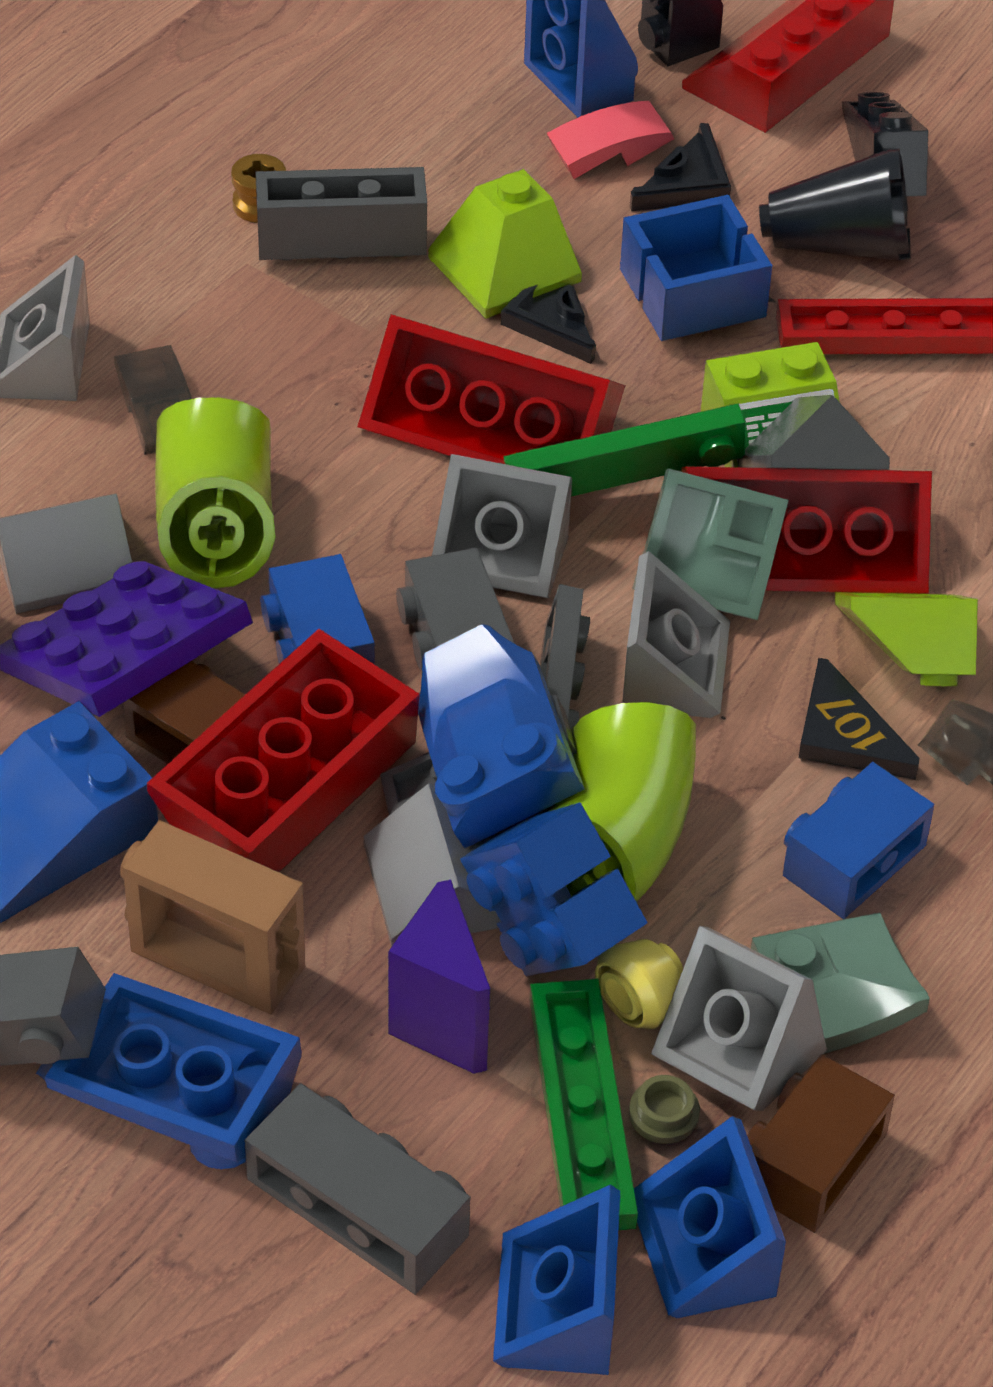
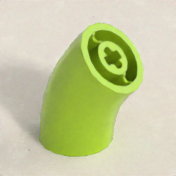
M221 397L185 400L163 410L157 420L155 493L159 548L170 569L176 574L214 589L234 587L255 576L270 557L276 538L271 500L270 420L260 409L242 401Z
M650 702L620 703L602 707L583 716L574 726L573 739L577 753L573 754V758L585 789L554 804L549 811L581 802L611 857L566 885L571 896L611 870L618 869L634 899L638 902L653 885L667 864L680 837L691 801L696 758V723L683 711L672 706Z

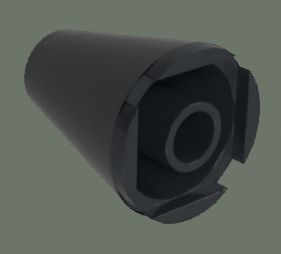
M900 148L887 149L769 192V203L759 204L762 237H772L775 248L896 261L911 259L910 228H906L908 226V204Z

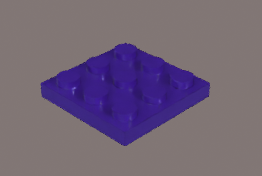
M137 561L117 569L111 580L94 590L80 592L69 597L63 603L62 609L45 619L29 622L18 627L12 633V638L0 645V670L70 704L80 701L90 713L101 717L251 625L253 621L246 601L146 561Z

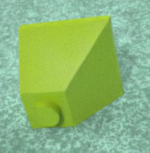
M524 169L505 174L500 178L476 186L428 249V258L485 319L500 314L503 308L526 288L537 285L533 294L534 298L570 284L572 286L582 282L581 269L553 198Z
M835 592V605L900 668L911 674H920V685L958 686V675H976L978 599L955 594Z

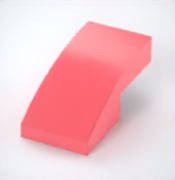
M650 101L629 102L599 109L571 120L547 133L553 148L573 179L578 178L618 154L625 164L629 166L674 140L671 131Z

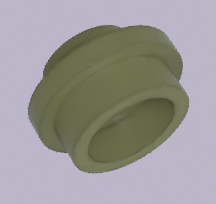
M672 1075L651 1077L631 1097L629 1106L630 1122L634 1129L647 1140L660 1144L676 1143L689 1137L698 1125L700 1116L699 1101L690 1086L678 1077Z

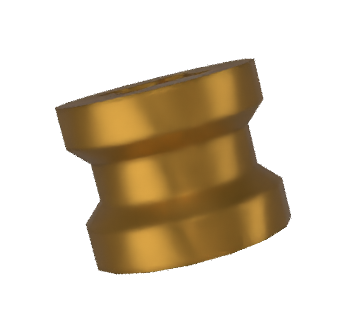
M268 154L247 155L237 160L232 166L231 180L235 188L232 199L233 210L237 216L245 221L258 223L256 172L286 171V167L281 160Z

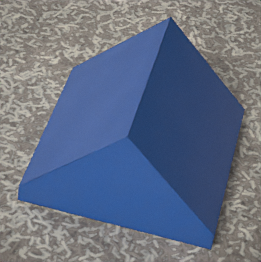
M732 1116L634 1188L638 1211L637 1223L667 1313L675 1318L777 1297L786 1240L742 1120Z
M610 1184L503 1233L493 1362L505 1368L609 1375L615 1311L620 1190Z

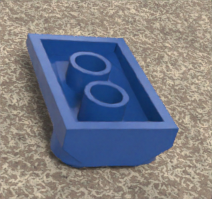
M481 624L424 653L418 715L437 777L435 794L447 810L453 832L464 849L585 789L540 665L532 652L512 643L491 626Z
M113 973L105 985L106 991L89 1058L58 1060L51 1064H41L36 1074L45 1080L47 1088L189 1144L196 1160L209 1168L222 1170L235 1168L245 1163V1139L291 1092L302 1056L300 1037Z

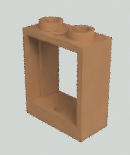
M160 820L143 842H134L126 852L121 864L120 875L124 879L126 897L124 916L128 921L131 952L272 1015L306 967L303 883Z

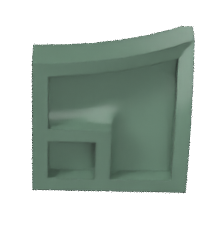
M667 469L643 554L647 551L651 552L718 611L758 620L788 500ZM636 577L632 587L633 590H635Z
M881 913L752 938V950L813 980L827 1048L824 1054L883 1034L920 1016L928 1010L930 1000L928 993L902 958Z

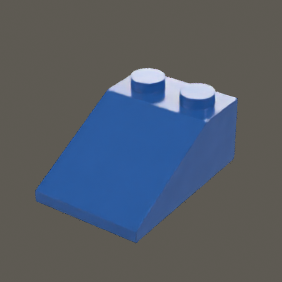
M526 0L524 64L577 118L599 109L634 101L635 76L638 73L637 58L605 0Z
M80 701L24 731L0 755V923L130 848L134 842L144 840L158 822L157 805L147 792V782L152 777Z

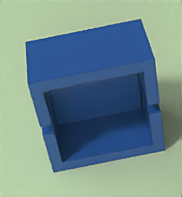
M729 195L623 217L620 270L637 300H643L642 309L661 341L767 317L773 265L753 233L747 234L748 225Z
M581 802L526 818L460 858L468 873L466 881L472 896L478 904L488 909L489 912L496 911L501 920L496 924L502 933L500 935L502 949L507 958L516 967L522 969L525 976L585 965L648 923L618 869L611 870L572 896L566 885L611 857Z

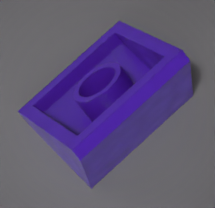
M450 879L437 882L388 951V1034L475 1074L487 1071L490 986Z

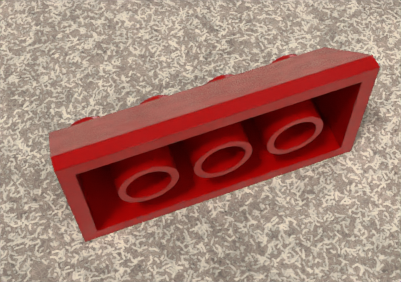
M788 0L682 80V89L766 133L889 36L894 0Z
M390 314L357 427L448 456L455 454L504 464L503 456L612 432L626 385Z
M682 467L681 472L788 500L765 591L929 594L932 471Z
M318 629L147 782V792L170 825L280 872L380 777V774L390 768L416 743L420 694L332 636Z

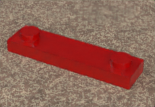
M993 298L778 299L776 320L780 348L818 342L823 354H993Z

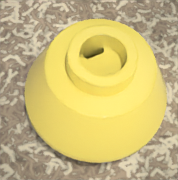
M641 939L614 945L600 954L595 969V979L599 978L601 995L619 1019L634 1028L655 1029L664 1021L683 971V966L676 953L666 944H656L649 939Z

